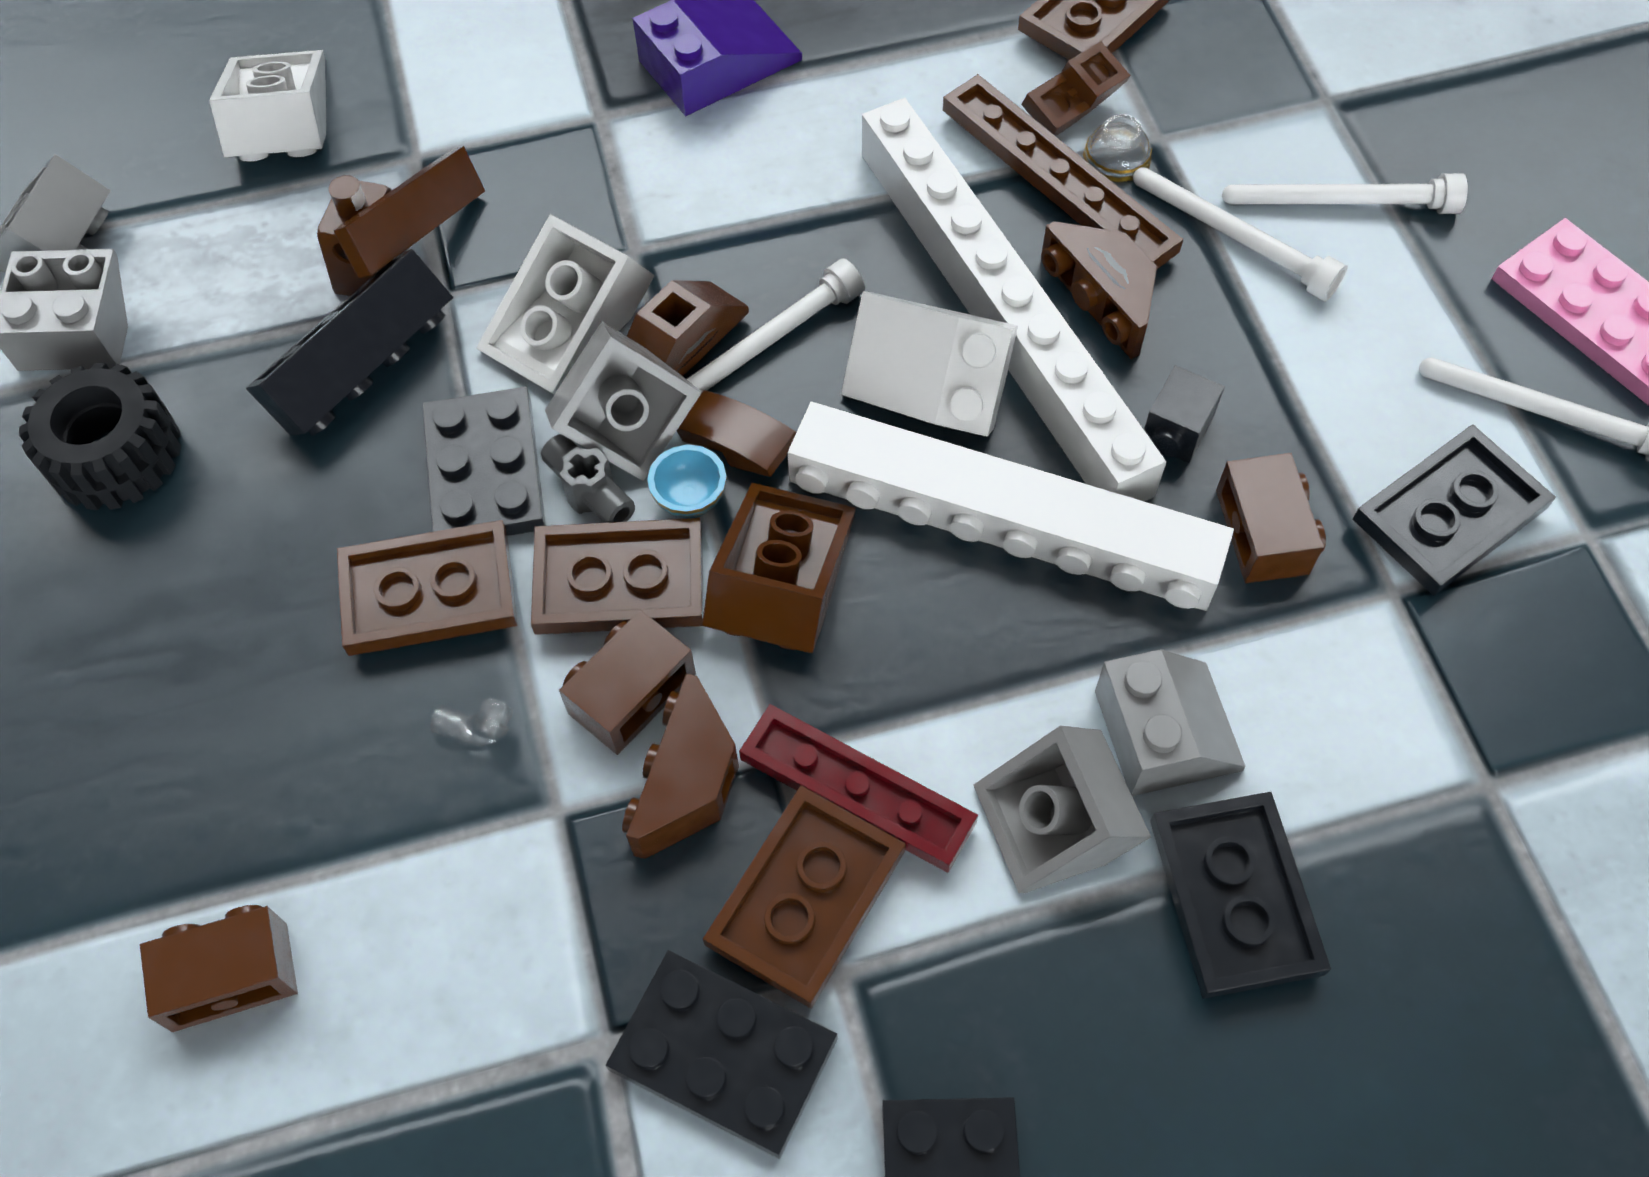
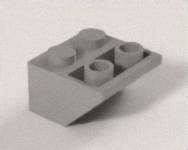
M114 249L11 252L0 291V349L16 370H71L79 366H83L84 369H91L94 363H106L109 368L114 367L116 364L120 365L128 323L118 257Z

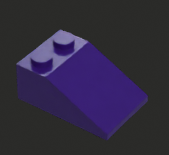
M670 0L632 18L639 62L685 117L802 60V52L755 0Z

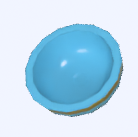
M686 444L672 447L660 454L650 466L647 481L650 493L660 508L674 516L687 519L698 518L713 509L723 496L727 476L723 462L714 452L703 446Z

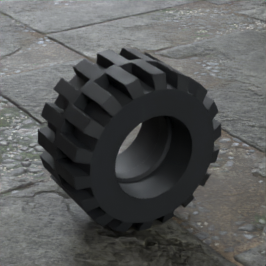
M94 363L92 368L87 370L83 366L71 369V374L63 378L58 375L49 381L52 384L46 390L39 389L32 397L35 400V404L25 407L22 417L27 423L19 426V436L24 441L21 446L25 454L57 493L63 495L67 502L75 506L82 503L87 509L99 510L103 504H106L111 510L121 508L123 501L130 499L135 503L144 499L143 492L149 488L155 491L163 484L160 480L163 474L171 475L176 466L171 458L180 456L181 445L177 439L181 435L173 417L145 377L137 371L131 373L127 366L116 364L110 369L106 363ZM108 431H111L108 435H106V436L103 437L102 439L93 442V441H94L97 437H99L100 435H102V434H104V433H106V432H108Z

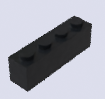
M413 249L405 251L379 269L248 385L246 390L290 436L301 435L306 432L314 436L335 419L336 414L332 409L342 399L346 397L349 401H352L372 385L374 381L369 375L383 363L386 367H389L409 351L410 347L406 341L419 330L422 334H425L439 324L446 316L441 309L454 297Z

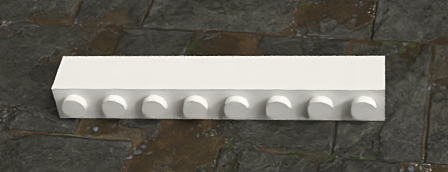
M810 402L788 451L789 482L797 484L808 492L816 494L828 493L847 499L850 503L862 509L876 508L898 515L906 522L914 525L927 524L950 531L956 537L965 541L975 542L979 540L1004 548L1008 553L1016 557L1037 558L1056 564L1059 568L1071 574H1088L1111 581L1122 590H1140L1165 598L1169 603L1180 608H1197L1207 611L1218 586L1234 528L815 402Z

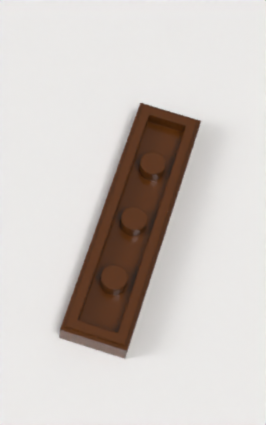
M458 147L445 153L333 231L358 278L371 276L484 193L485 189L465 147Z

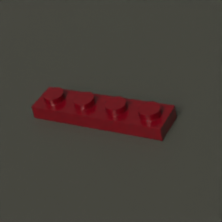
M769 704L739 750L741 761L796 791L800 785L906 843V851L949 873L977 823L978 814Z

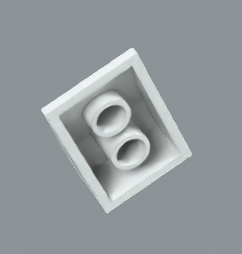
M323 50L232 57L229 59L209 100L224 157L239 156V159L242 161H258L268 157V153L287 152L292 157H304L314 154L317 149H322L326 136V82Z
M550 214L476 349L555 395L601 321L619 332L633 316L655 275L629 256Z
M863 291L841 395L935 425L988 437L995 427L1018 325Z

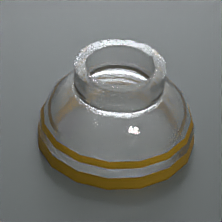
M1117 114L1109 117L1104 124L1098 126L1088 137L1083 157L1084 160L1110 181H1132L1134 172L1137 169L1150 167L1152 147L1147 134L1142 130L1141 123L1136 118L1126 114Z

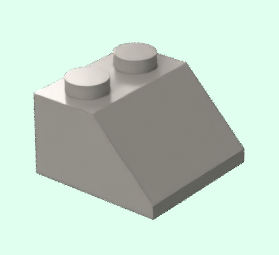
M54 154L22 191L0 226V272L6 273L9 258L13 251L87 250L86 247L80 244V241L86 232L94 235L104 222L109 211L101 206L111 190Z
M601 321L546 407L545 412L553 430L586 449L597 447L608 458L609 462L644 481L649 473L650 466L662 454L702 392L649 350Z
M1162 649L1104 662L1095 694L1125 782L1132 796L1244 771L1245 763L1206 662Z
M1060 725L973 784L1018 893H1028L1105 866L1151 838L1102 731L1098 729Z

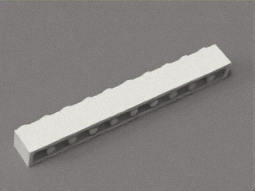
M902 98L863 113L862 157L970 315L1018 325L1008 370L1087 485L1141 501H1147L1155 497L1166 460L907 99Z

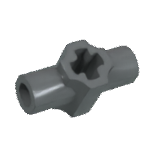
M558 434L546 442L540 453L542 460L561 479L567 501L577 513L593 512L604 523L627 522L632 517L635 511L634 501L613 482L608 458L597 447L592 449L579 448L571 439L562 434Z

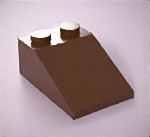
M751 483L709 570L702 626L720 630L729 635L744 636L776 644L785 649H796L813 654L829 607L856 508Z

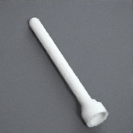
M1141 167L1134 172L1133 181L1137 186L1302 277L1301 283L1307 285V292L1324 302L1331 298L1344 279L1348 266L1331 256H1327L1325 259L1315 256L1312 259L1148 168Z
M1443 173L1439 179H1431L1429 184H1238L1225 187L1222 192V198L1224 202L1231 205L1427 204L1429 209H1436L1438 214H1461L1467 200L1468 184L1464 173Z
M844 258L839 259L824 270V277L819 280V287L687 378V380L700 389L701 392L703 390L707 391L830 303L834 305L840 302L847 304L865 291V285L860 273L850 261Z
M1426 358L1420 363L1419 371L1425 378L1637 446V452L1646 455L1645 460L1649 462V423L1647 426L1436 358Z

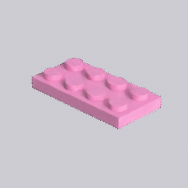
M1564 218L1500 264L1491 279L1649 406V282L1568 219Z

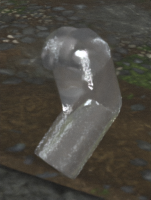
M492 698L483 701L479 715H469L446 705H440L433 715L430 730L467 746L483 747L506 736L509 731L506 725L512 718L513 710L511 706Z

